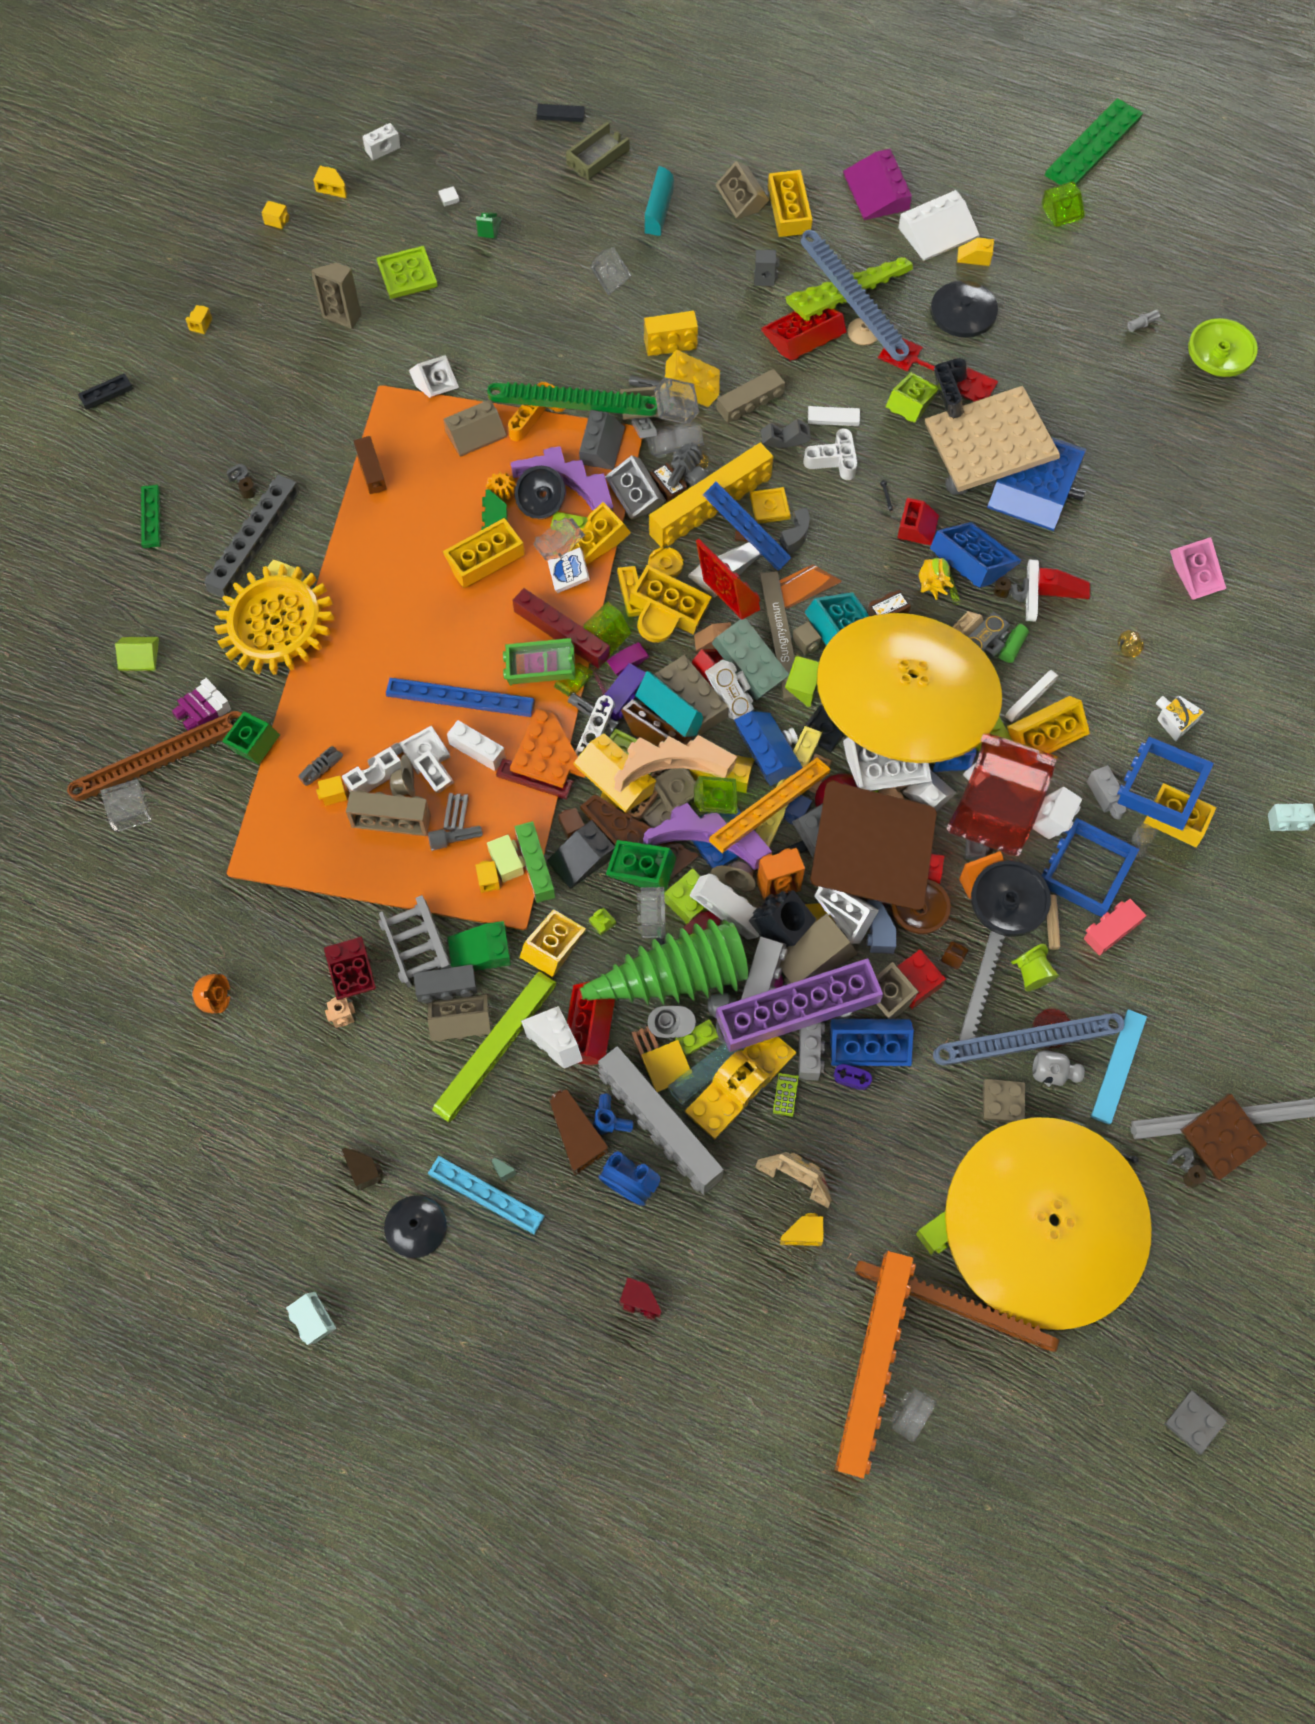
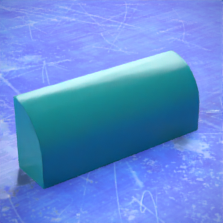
M658 166L645 212V234L661 236L674 190V177L672 173L661 166Z
M647 671L635 696L684 737L696 736L703 722L702 713L652 672Z

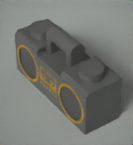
M993 612L968 638L977 644L986 655L994 658L1005 647L1002 641L1010 634L1008 632L1010 624Z

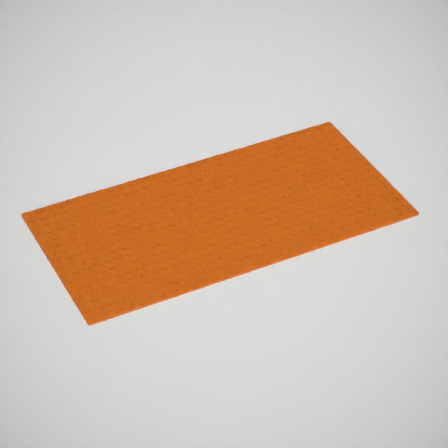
M383 385L378 386L362 438L371 436L387 490L379 493H369L356 456L316 584L317 587L323 583L327 590L318 596L317 599L329 596L333 602V605L321 608V612L331 611L334 616V620L321 621V626L328 627L331 633L330 636L317 634L315 637L322 646L321 650L315 649L311 645L304 650L309 656L310 660L308 662L304 661L300 655L293 658L294 670L289 671L272 725L280 736L261 761L228 866L227 875L229 877L408 910L415 908L414 905H417L415 898L423 895L431 914L486 924L504 921L505 927L519 930L527 929L534 902V894L526 867H523V875L503 883L497 871L500 889L481 893L475 865L482 861H493L488 851L487 842L505 835H509L511 840H515L518 847L516 853L518 857L522 856L514 826L532 821L543 855H545L558 797L496 777L498 768L496 771H493L449 745L447 733L459 720L503 746L505 759L513 761L536 708L555 714L571 744L579 709L568 703V699L574 692L582 698L590 663L574 653L575 680L532 682L510 686L503 676V669L506 668V662L503 661L505 644L555 640L515 613L512 600L525 588L596 636L617 546L586 565L590 578L589 581L557 593L552 581L548 560L565 554L579 535L551 530L550 525L553 516L546 519H534L525 515L519 509L514 494V496H510V500L505 498L503 502L507 504L508 523L523 542L524 556L463 588L454 576L443 551L481 531L482 526H485V522H482V511H485V507L482 506V497H485L487 480L490 477L492 478L493 473L498 475L499 472L502 474L507 472L509 476H513L511 462L535 456H544L543 450L551 447H561L565 463L580 460L579 450L588 418L544 411L521 441H513L509 437L508 423L520 407L493 403L498 411L507 437L460 457L445 432L443 419L480 404L483 401L446 395L428 397L420 391ZM622 424L625 426L614 469L631 455L639 457L643 438H639L633 425ZM584 465L587 477L603 473L606 476L612 471ZM514 478L515 483H517L519 478ZM606 479L614 514L623 522L626 510ZM565 485V500L558 512L588 518L592 512L588 503L576 491ZM546 491L542 493V497L546 496ZM524 654L517 655V675L525 674ZM389 678H397L534 698L535 702L532 716L526 717L387 697L386 690ZM432 726L450 753V757L440 763L454 783L442 792L437 793L422 772L417 774L413 768L415 796L427 800L431 815L428 832L444 830L449 793H453V795H468L463 829L481 826L483 835L477 838L448 843L447 848L431 851L428 833L427 836L352 828L346 813L350 792L345 787L342 776L356 767H359L360 770L368 769L370 767L367 762L368 759L376 756L393 744L400 743ZM334 746L337 751L343 754L342 759L332 768H328L329 770L325 774L320 775L319 779L308 786L304 785L298 776L307 765L312 764L311 762L320 757L319 755L329 747ZM403 751L397 755L400 761L401 757L405 755ZM340 776L347 800L325 806L323 799L319 800L316 789H319L318 781ZM390 779L368 793L382 792L386 795L394 796L390 788ZM455 800L452 803L449 826L452 824ZM463 801L459 803L456 827H459Z

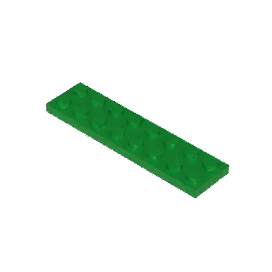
M1117 98L1046 170L1044 176L1072 191L1142 118L1143 112Z

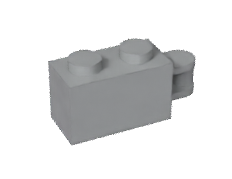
M1107 765L1092 771L1086 782L1103 812L1110 811L1115 819H1121L1126 811V807L1118 804L1120 795L1117 793L1120 785L1111 769Z

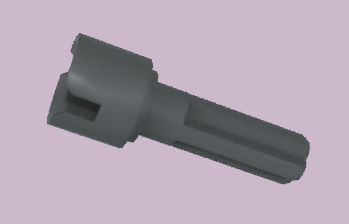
M481 826L450 832L440 829L428 832V839L432 851L447 848L448 843L481 837L483 833Z

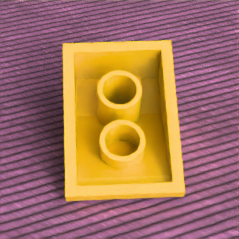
M553 909L525 941L520 958L553 977L562 967L586 928Z

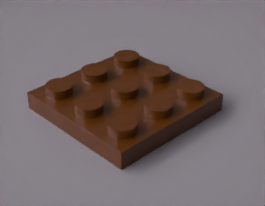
M1229 1093L1180 1129L1213 1176L1219 1181L1268 1145L1233 1095Z

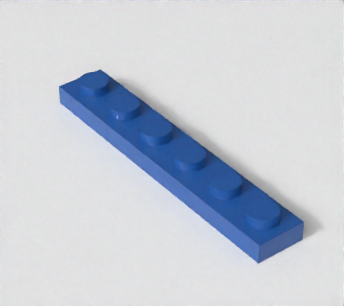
M716 481L703 494L777 571L789 561L791 556Z

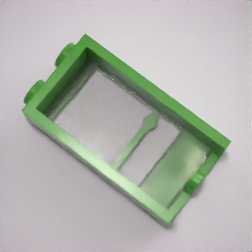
M571 638L505 644L503 661L506 662V668L503 669V676L510 686L532 682L575 680L574 644Z

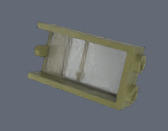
M606 122L566 151V163L581 177L589 181L591 177L623 153L630 151L629 138L626 137L621 141L619 131L614 132L613 136L610 133V123Z

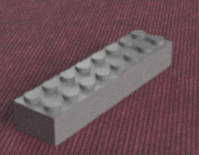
M618 1046L598 1061L599 1078L601 1081L613 1088L611 1091L618 1100L622 1099L625 1102L624 1107L631 1115H636L639 1119L637 1122L643 1130L648 1129L652 1134L650 1137L657 1146L660 1144L665 1149L663 1151L665 1156L670 1161L674 1160L677 1163L678 1171L684 1177L688 1176L691 1180L690 1184L696 1192L700 1191L704 1195L722 1180L724 1169Z

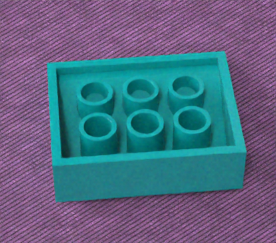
M853 592L814 598L804 612L826 646L840 630L853 622L869 617Z

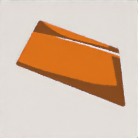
M813 564L780 580L785 609L819 594L842 581Z

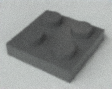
M1191 1390L1164 1425L1200 1455L1227 1420Z

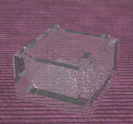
M664 377L654 389L659 418L689 425L698 415L699 408L694 384Z
M563 518L560 521L554 520L552 522L553 525L542 536L535 538L536 541L533 545L545 560L561 558L585 536L573 518Z
M138 779L100 790L108 822L115 832L152 821L144 788Z
M664 887L641 888V893H637V900L641 901V903L637 904V911H641V915L637 916L638 923H641L638 926V933H642V938H665Z

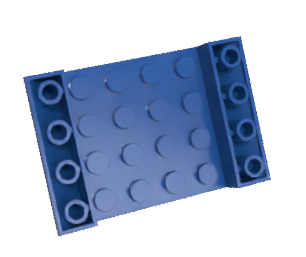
M1051 437L1060 453V458L999 478L987 508L1054 531L1086 449Z

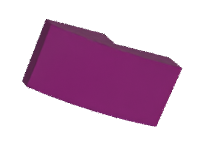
M638 642L607 660V663L614 673L619 676L629 663L637 667L649 655Z

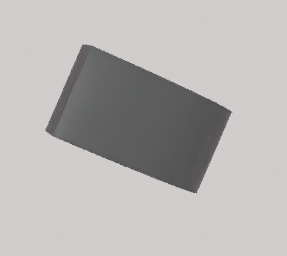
M799 419L794 420L783 429L772 423L761 429L762 444L770 447H793L811 439L809 425Z
M807 507L794 511L792 522L795 527L781 532L780 543L789 555L797 551L807 538L810 519Z

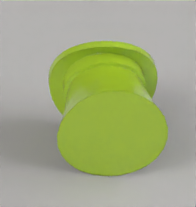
M1039 944L1011 961L1012 965L1017 964L1021 970L1025 991L1036 990L1059 977L1058 973L1046 959L1048 954L1046 944Z

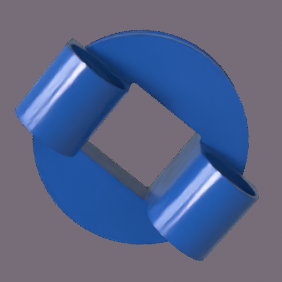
M621 1152L613 1153L604 1165L602 1173L598 1175L599 1180L640 1206L646 1205V1201L652 1196L651 1192L654 1193L660 1183L659 1174L645 1164L635 1168L634 1162Z

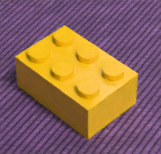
M694 311L644 318V341L648 356L674 353L676 350L690 351L697 349L698 325Z
M676 350L666 361L664 388L706 407H709L719 396L720 369L679 350Z
M1163 783L1154 802L1182 813L1190 795ZM1197 799L1183 831L1149 816H1146L1143 823L1197 847L1204 837L1217 807Z

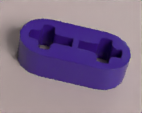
M846 1064L838 1065L834 1071L833 1077L837 1083L858 1090H866L872 1082L869 1072ZM842 1070H845V1074L848 1075L844 1079L840 1078L839 1074ZM861 1076H864L865 1080L868 1082L860 1084L859 1079L861 1078Z

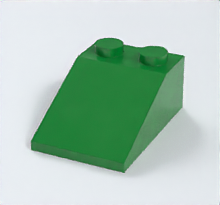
M617 840L606 875L647 890L665 892L676 862V856L667 847Z
M504 921L483 924L448 937L452 968L473 965L474 971L511 965Z

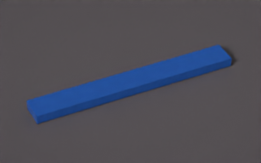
M389 678L386 690L387 697L526 717L532 716L535 702L534 698L397 678Z

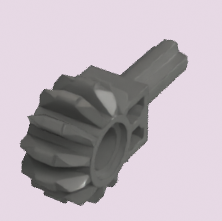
M686 443L676 450V453L673 455L674 459L671 462L674 471L668 479V486L675 488L681 477L691 472L702 460V450L696 443Z

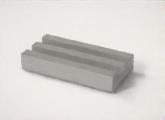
M449 793L443 826L444 830L455 831L464 828L468 795L464 794V796H461L460 794L453 795V793ZM455 800L452 824L449 826L452 803ZM463 801L459 827H456L459 803Z

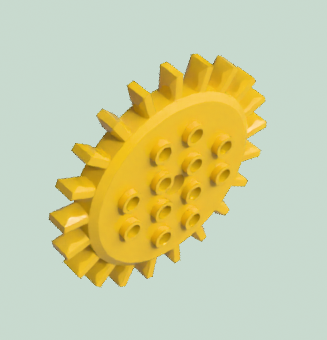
M280 564L278 575L271 576L267 566L263 567L264 578L256 580L255 576L250 572L247 573V578L251 584L242 588L240 584L235 582L233 586L236 592L239 593L237 597L233 599L223 596L222 598L230 606L229 611H216L219 619L227 620V624L214 626L215 631L218 634H229V636L218 640V644L222 649L232 644L235 645L226 653L228 659L232 661L240 653L243 654L237 663L239 667L244 670L251 660L255 661L253 670L259 675L264 663L269 664L270 671L273 675H276L278 663L285 661L286 666L291 671L294 670L292 658L300 655L304 661L308 662L310 659L304 650L310 645L315 649L321 650L322 646L315 637L317 634L330 636L331 633L328 627L321 626V621L334 620L331 611L321 612V608L333 605L330 597L317 599L318 596L327 591L323 583L311 590L310 587L317 580L313 573H310L302 582L300 580L303 574L301 568L297 566L290 577L286 576L287 569L284 564ZM274 619H280L278 624L272 625Z

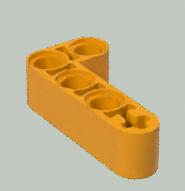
M540 382L537 385L539 387H541V385L548 387L551 384L547 382ZM521 405L508 423L509 437L513 441H521L546 408L555 412H562L565 408Z

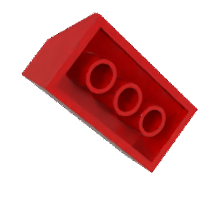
M585 982L573 985L567 1024L580 1050L583 1061L579 1063L595 1065L599 1064L598 1061L607 1054L615 999H583L580 988L588 983Z

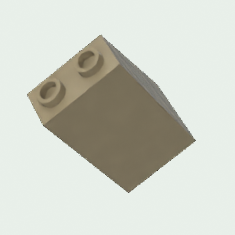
M825 914L808 929L795 946L786 947L788 951L785 960H782L780 968H782L781 973L783 972L786 976L784 981L788 985L831 971L855 956L857 952L829 915Z

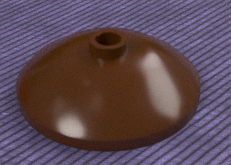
M927 880L925 902L921 909L922 913L892 904V912L896 921L904 929L912 933H933L946 923L950 915L951 904L946 891L932 880Z

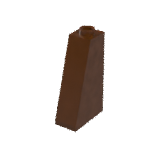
M565 1089L564 1091H557L551 1096L550 1106L574 1175H577L609 1153L608 1146L568 1090Z

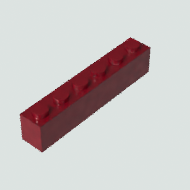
M523 588L512 600L515 613L555 640L571 638L574 644V653L599 669L610 657V646L527 589Z

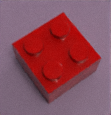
M921 949L897 966L919 991L909 1005L912 1009L942 988L946 980Z

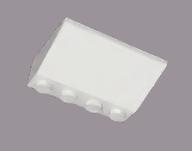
M956 190L906 211L900 216L898 228L923 261L979 237V232L968 207Z
M849 737L843 741L846 758L857 788L874 791L932 781L929 763H912L890 759L867 750Z

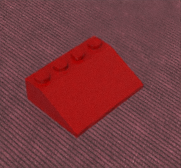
M827 308L819 316L817 314L810 316L809 321H805L794 311L761 327V331L782 356L789 360H795L799 356L813 351L814 348L823 346L832 339L839 338L842 334L846 333L843 314L834 309Z
M697 539L696 545L703 581L741 620L760 610L759 602L761 601L758 593L753 592L748 583L743 582L738 573H734L728 563H724L700 539Z

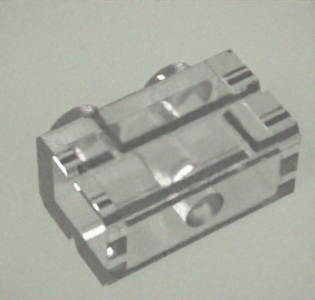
M915 1388L911 1393L909 1391L905 1393L901 1400L904 1404L900 1411L896 1409L890 1419L893 1423L891 1429L912 1443L916 1441L937 1404L936 1401Z

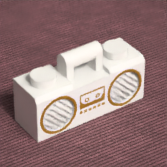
M721 660L706 670L705 673L716 693L728 705L729 718L736 719L754 709L751 704L753 702L752 697L748 693H744L751 686L743 671L735 673L737 669L732 662Z

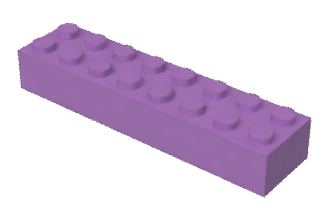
M865 959L718 1007L716 1009V1018L728 1050L732 1052L880 1003L883 992L869 959Z

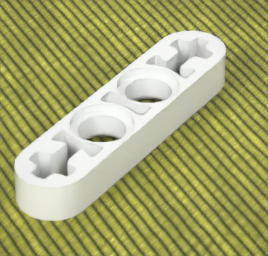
M1029 559L1027 564L1026 578L1029 579V589L1026 596V621L1036 622L1038 613L1039 561Z
M1052 670L1048 671L1009 709L1005 717L1012 723L1015 722L1055 683L1059 675Z
M604 695L597 700L575 751L578 757L585 749V747H582L583 744L586 746L589 744L586 741L587 735L592 733L597 738L604 733L615 706L611 697ZM608 700L610 706L605 707L603 712L607 713V715L604 716L602 713H598L597 711L600 710L602 712L603 705L601 703L606 702ZM598 716L603 718L601 726H595L593 723L594 719Z

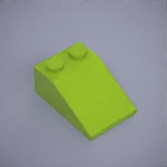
M910 372L892 390L886 407L891 412L902 415L906 420L916 422L938 393V387Z

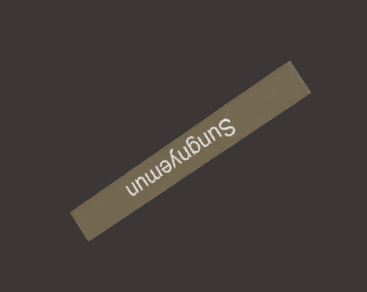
M778 571L760 573L775 657L790 674L795 657ZM787 677L780 683L783 700L798 699L785 688L788 680Z

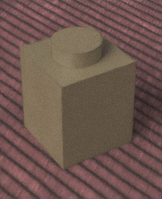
M806 622L793 630L792 640L803 654L806 655L809 652H815L819 648L821 637L812 625Z

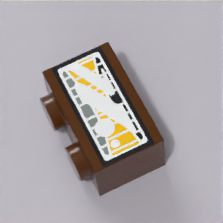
M668 463L650 472L666 503L688 489L683 479H680L675 488L667 485L668 479L674 471V468H671Z
M897 590L889 592L879 600L875 599L870 602L867 613L869 616L888 613L909 614L911 605L901 591Z

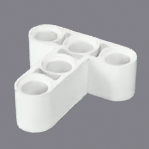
M840 429L836 434L835 444L807 447L804 453V466L808 469L839 467L840 476L845 480H852L857 469L852 433L848 429Z

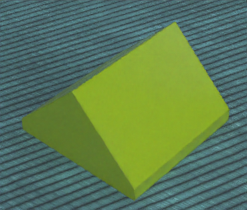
M122 637L115 643L118 670H156L159 637Z
M796 656L785 688L807 707H811L817 689L819 662Z

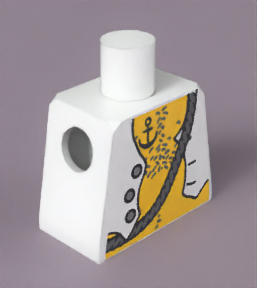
M1162 696L1156 702V705L1162 709L1157 719L1175 741L1191 729L1204 714L1203 710L1181 696L1176 697L1172 702Z

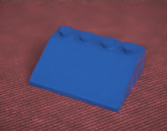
M972 522L938 530L930 547L938 557L945 559L949 566L954 567L962 576L967 577L979 588L991 585L1021 562V559Z

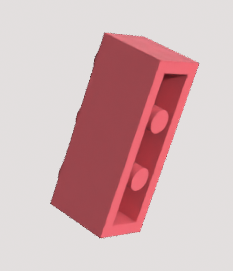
M1131 899L1125 903L1121 901L1114 907V912L1111 914L1107 912L1100 918L1101 922L1099 924L1093 923L1086 929L1087 934L1084 940L1099 956L1141 924L1147 916Z

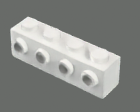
M713 874L700 876L690 896L721 920L725 919L728 923L732 922L738 933L746 939L759 937L758 932L749 922L753 916V911L757 908L750 905L747 899L733 892L734 890L731 887L721 883L717 876Z

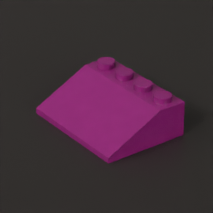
M891 149L874 152L843 171L864 220L910 210L912 195Z

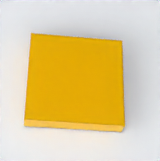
M784 487L750 492L754 518L758 524L790 520L791 515Z
M678 1040L641 1055L656 1092L693 1078Z

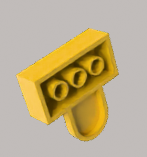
M647 565L631 593L629 604L642 609L637 623L641 636L651 642H663L672 635L675 627L694 635L709 607L712 596Z

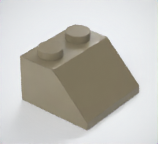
M893 962L876 976L883 992L881 1002L877 1003V1006L889 1019H895L909 1007L919 991Z

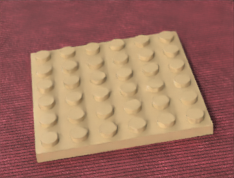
M1023 386L964 405L963 414L958 418L949 417L946 411L924 419L925 425L958 492L1060 458L1059 451Z

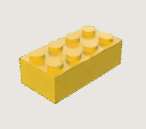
M801 170L769 173L768 191L779 237L802 235L806 230H811L812 216Z

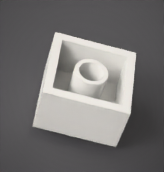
M1065 787L1049 794L1044 798L1031 828L1047 839L1068 831L1073 825V817L1081 808L1079 805L1082 798Z

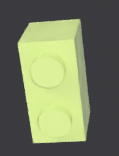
M505 835L487 842L488 851L492 860L495 861V866L502 883L524 874L523 867H525L522 856L518 857L516 853L518 847L515 840H511L509 835Z

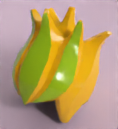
M943 558L924 560L918 576L922 585L921 592L924 593L929 590L937 600L938 591L947 595L948 593L944 591L945 586L954 587L950 583V567Z

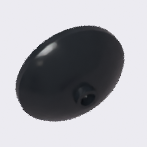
M543 465L527 469L519 477L515 486V500L519 509L525 515L534 519H546L556 514L562 507L566 496V487L561 475L556 470ZM546 491V496L542 497V493Z
M419 1195L409 1196L398 1201L388 1212L384 1224L385 1237L390 1247L399 1255L407 1258H422L436 1251L442 1244L447 1231V1220L442 1208L434 1200ZM412 1221L418 1222L415 1227L410 1226Z

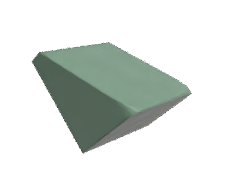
M496 1158L492 1159L493 1166L503 1182L516 1175L514 1168Z

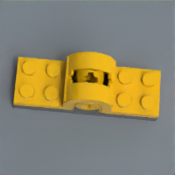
M774 1037L747 1046L743 1051H736L719 1068L713 1077L712 1083L685 1110V1116L715 1142L795 1058L796 1052L780 1037Z

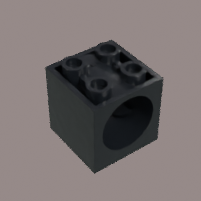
M791 890L768 895L764 899L765 903L753 911V916L749 920L761 937L784 943L786 947L796 945L816 921V918L796 892Z

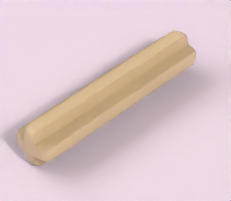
M1050 894L1051 904L1047 915L1049 949L1058 950L1060 948L1057 896Z

